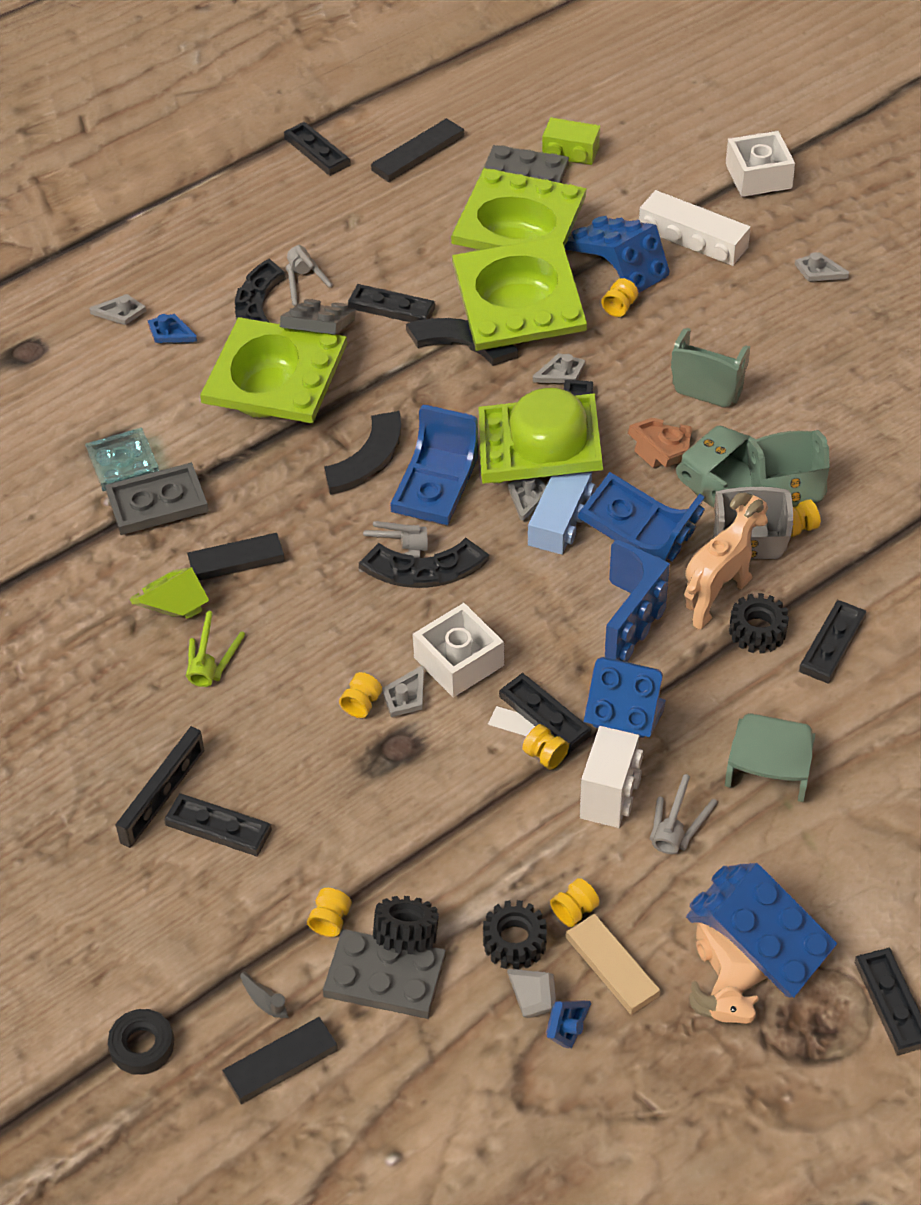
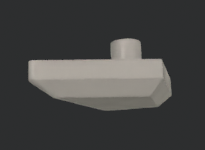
M814 252L809 256L795 260V266L807 281L849 278L847 270L820 252Z
M128 294L89 308L90 314L123 325L128 324L146 312V306Z
M558 353L533 375V382L565 383V380H578L585 366V360L575 358L571 354L563 355Z
M538 477L515 480L508 484V490L522 521L536 509L546 488V485Z
M423 666L416 668L382 688L391 717L422 710Z
M517 969L507 970L523 1017L531 1018L552 1010L556 1002L554 974Z

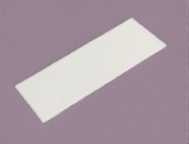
M496 706L488 725L527 736L535 727L518 712Z

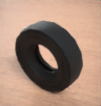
M136 1009L123 1014L114 1022L109 1031L107 1046L112 1061L122 1071L132 1075H146L157 1071L167 1063L173 1053L175 1038L169 1021L161 1013L151 1009ZM140 1030L151 1032L155 1036V1043L148 1051L135 1053L127 1047V1041L133 1033Z

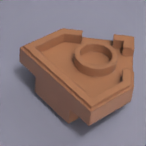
M650 418L630 425L628 434L637 441L634 451L652 468L660 465L668 467L682 462V455L690 448L691 426L680 424V428L663 424L664 420Z

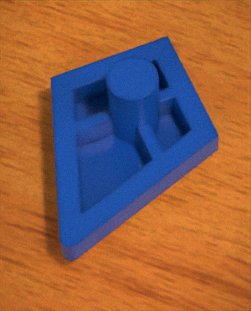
M160 314L157 318L147 320L155 343L197 341L196 334L175 314Z
M556 1001L552 1007L548 1022L547 1038L562 1047L572 1049L577 1035L583 1032V1021L590 1008L591 1001Z

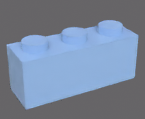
M592 471L551 476L528 524V546L563 555L567 544H572L574 541L577 522L582 523V520L577 518L580 510L596 490V484L592 483Z

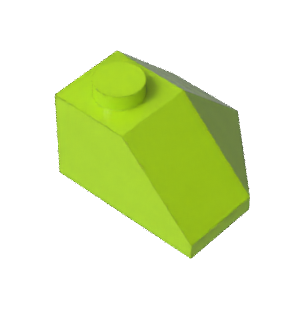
M192 567L172 570L143 587L144 594L140 595L137 593L129 598L133 605L173 617L185 616L186 619L200 613L203 610L201 605L209 601Z

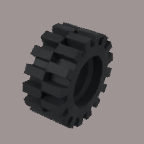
M758 593V598H754L753 594H748L747 601L744 597H741L738 600V604L735 603L731 610L729 633L732 635L733 642L739 641L738 647L741 649L749 646L748 652L754 653V648H758L759 654L765 653L766 648L772 652L775 650L776 645L780 647L786 638L789 616H787L788 610L786 607L782 608L783 603L780 600L774 603L775 597L769 595L768 599H764L763 593ZM761 619L768 622L770 626L755 627L747 621Z
M393 896L392 901L388 898L383 899L382 903H378L375 908L373 939H376V943L379 946L384 944V949L388 951L395 948V953L401 954L402 950H407V954H414L415 949L419 953L425 952V948L431 949L433 944L436 943L439 920L437 908L431 907L432 903L428 901L422 903V899L417 897L415 900H410V896H404V899Z
M511 900L504 901L503 909L497 904L494 906V913L491 911L487 913L486 921L483 922V946L485 947L486 955H491V961L494 964L501 960V968L507 969L508 963L513 964V969L519 970V964L523 963L526 969L531 967V959L537 963L540 960V954L544 955L547 944V923L545 919H542V912L539 909L534 912V905L528 903L527 907L524 908L523 901L517 900L516 906H511ZM519 927L526 930L529 936L523 942L510 943L503 940L501 933L507 928Z

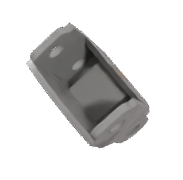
M739 487L716 491L713 539L721 531L733 524L737 517L736 510L730 508L732 499L738 493H750L761 498L768 505L766 512L768 523L765 526L753 527L752 555L750 560L778 559L782 557L784 551H787L793 526V505L789 490L773 487Z

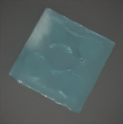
M142 427L85 444L102 491H106L105 485L159 471V466Z

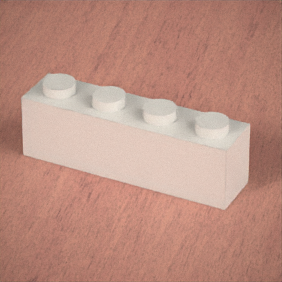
M657 190L651 194L639 209L640 222L656 224L661 238L733 266L748 249L750 226Z

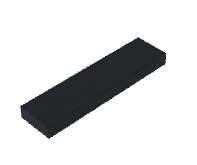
M445 118L371 163V171L387 182H391L464 137V129L448 118Z
M190 726L117 821L115 826L120 844L129 848L134 845L205 750L201 730Z

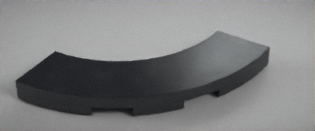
M267 259L255 267L246 276V281L242 287L238 288L235 297L236 321L240 317L269 322L263 312L265 299L275 286L286 280L285 272L271 259Z
M432 318L406 324V331L417 348L438 344L452 345L454 342L470 346V350L482 355L492 366L518 358V349L513 344L476 351L468 320Z
M400 411L371 415V432L362 448L351 457L339 463L324 466V474L330 495L365 483L366 478L372 476L375 472L380 473L388 465L401 439Z
M464 538L454 547L434 554V557L414 558L413 555L393 551L378 543L358 563V568L368 575L389 584L410 588H429L450 584L471 575L489 561V554L467 538Z

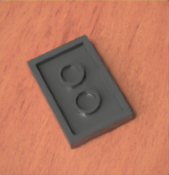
M493 145L484 168L562 183L569 165V157Z
M305 299L304 303L297 304L296 307L281 315L280 327L337 334L355 321L356 309L348 308V304L331 303V306L321 305L319 300Z
M192 462L105 485L120 535L209 512L206 498Z
M342 929L323 987V997L428 1019L445 962L446 951L432 947L431 949L425 948V952L421 953L416 949L414 954H407V950H402L401 954L395 953V948L388 951L384 949V944L379 946L376 943V939H373V935Z

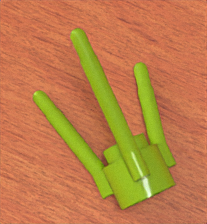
M210 610L206 613L197 656L196 641L194 638L189 640L188 668L185 676L190 683L199 687H208L212 685L213 680L220 681L222 671L245 637V632L241 631L217 666L214 657L206 654L213 612Z

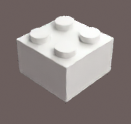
M779 131L728 139L726 166L741 197L792 189L795 162Z
M465 603L413 633L414 658L453 698L504 666V641Z
M599 726L581 779L580 819L619 828L623 815L629 817L633 804L631 794L633 789H638L642 774L640 766L643 750L638 749L639 735Z

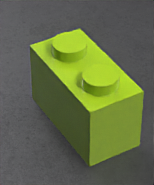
M550 117L542 135V153L569 157V162L592 165L600 146V125Z

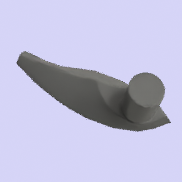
M242 972L240 977L243 985L259 1008L273 1017L289 1018L285 1007V997L282 994H275L268 987L253 980L246 972Z

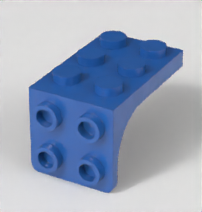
M600 216L593 219L591 225L573 230L571 232L572 235L568 237L565 244V250L595 254L606 258L614 266L620 278L628 279L635 284L638 293L666 278L670 272L656 224L643 223L640 220L627 221L623 218L611 219L607 216Z
M429 405L421 406L419 410V433L416 448L390 503L391 512L449 525L478 460V419L475 416Z
M609 472L582 507L577 518L614 541L618 539L625 543H630L642 551L660 557L664 561L669 559L673 562L682 548L681 544L684 540L687 542L697 527L694 524L699 521L705 511V508L701 506L705 496L699 494L688 509H673Z
M618 539L611 545L609 580L613 585L629 592L630 595L606 625L605 657L627 662L634 651L635 644L639 640L643 641L646 638L652 622L655 619L659 620L666 609L670 563Z
M606 657L598 658L594 665L583 722L590 723L596 728L603 726L637 734L639 738L650 737L664 712L666 702L665 699L659 698L663 679L662 672L659 669Z
M758 863L738 864L729 867L725 865L713 875L711 879L713 884L706 893L701 892L692 900L689 905L691 910L686 918L691 923L706 924L723 934L788 998H794L837 945V942Z

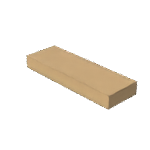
M595 914L566 931V939L631 1015L660 997V989Z

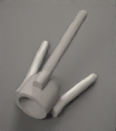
M297 245L289 250L287 254L289 264L285 268L289 276L293 306L298 304L295 272L305 274L312 269L329 288L333 286L316 265L315 261L311 259L306 248Z
M374 521V527L396 531L365 530L363 532L364 536L401 538L402 549H408V552L402 554L413 555L414 558H420V551H427L428 548L427 528L420 527L419 525Z
M688 774L683 775L669 818L664 819L663 822L664 799L663 797L657 798L654 826L649 839L657 850L666 854H676L679 849L686 850L691 837L717 804V800L712 799L684 834L683 824L676 819L690 779Z

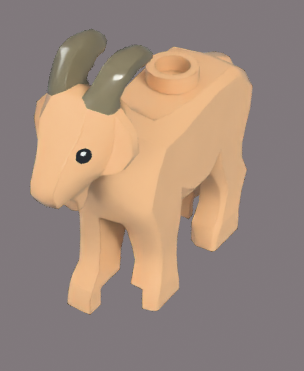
M738 493L732 499L730 508L735 509L737 512V517L733 524L704 545L692 557L686 568V579L688 581L684 592L686 608L694 610L692 620L693 626L697 629H702L712 619L709 611L723 584L733 578V580L737 581V588L743 589L752 580V574L749 572V563L752 555L753 527L765 526L768 523L766 516L768 505L764 500L750 493Z
M697 923L696 947L699 956L703 961L709 960L719 977L711 996L701 991L697 981L692 982V992L689 996L692 1009L702 1016L721 1022L752 1023L756 1017L753 1005L759 998L758 996L745 997L742 993L768 977L723 934L706 924Z

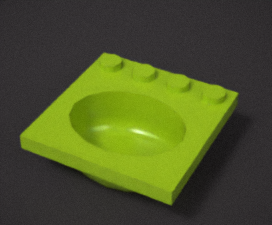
M483 168L451 235V244L483 250L561 236L565 247L586 198V188Z
M561 236L452 255V263L476 351L587 331L586 318Z
M238 317L200 394L201 403L236 409L254 418L274 416L313 423L346 349L347 336L281 328L280 324Z
M542 388L531 391L521 397L516 403L479 407L480 459L483 484L603 470L595 393L574 396L571 392L560 388Z

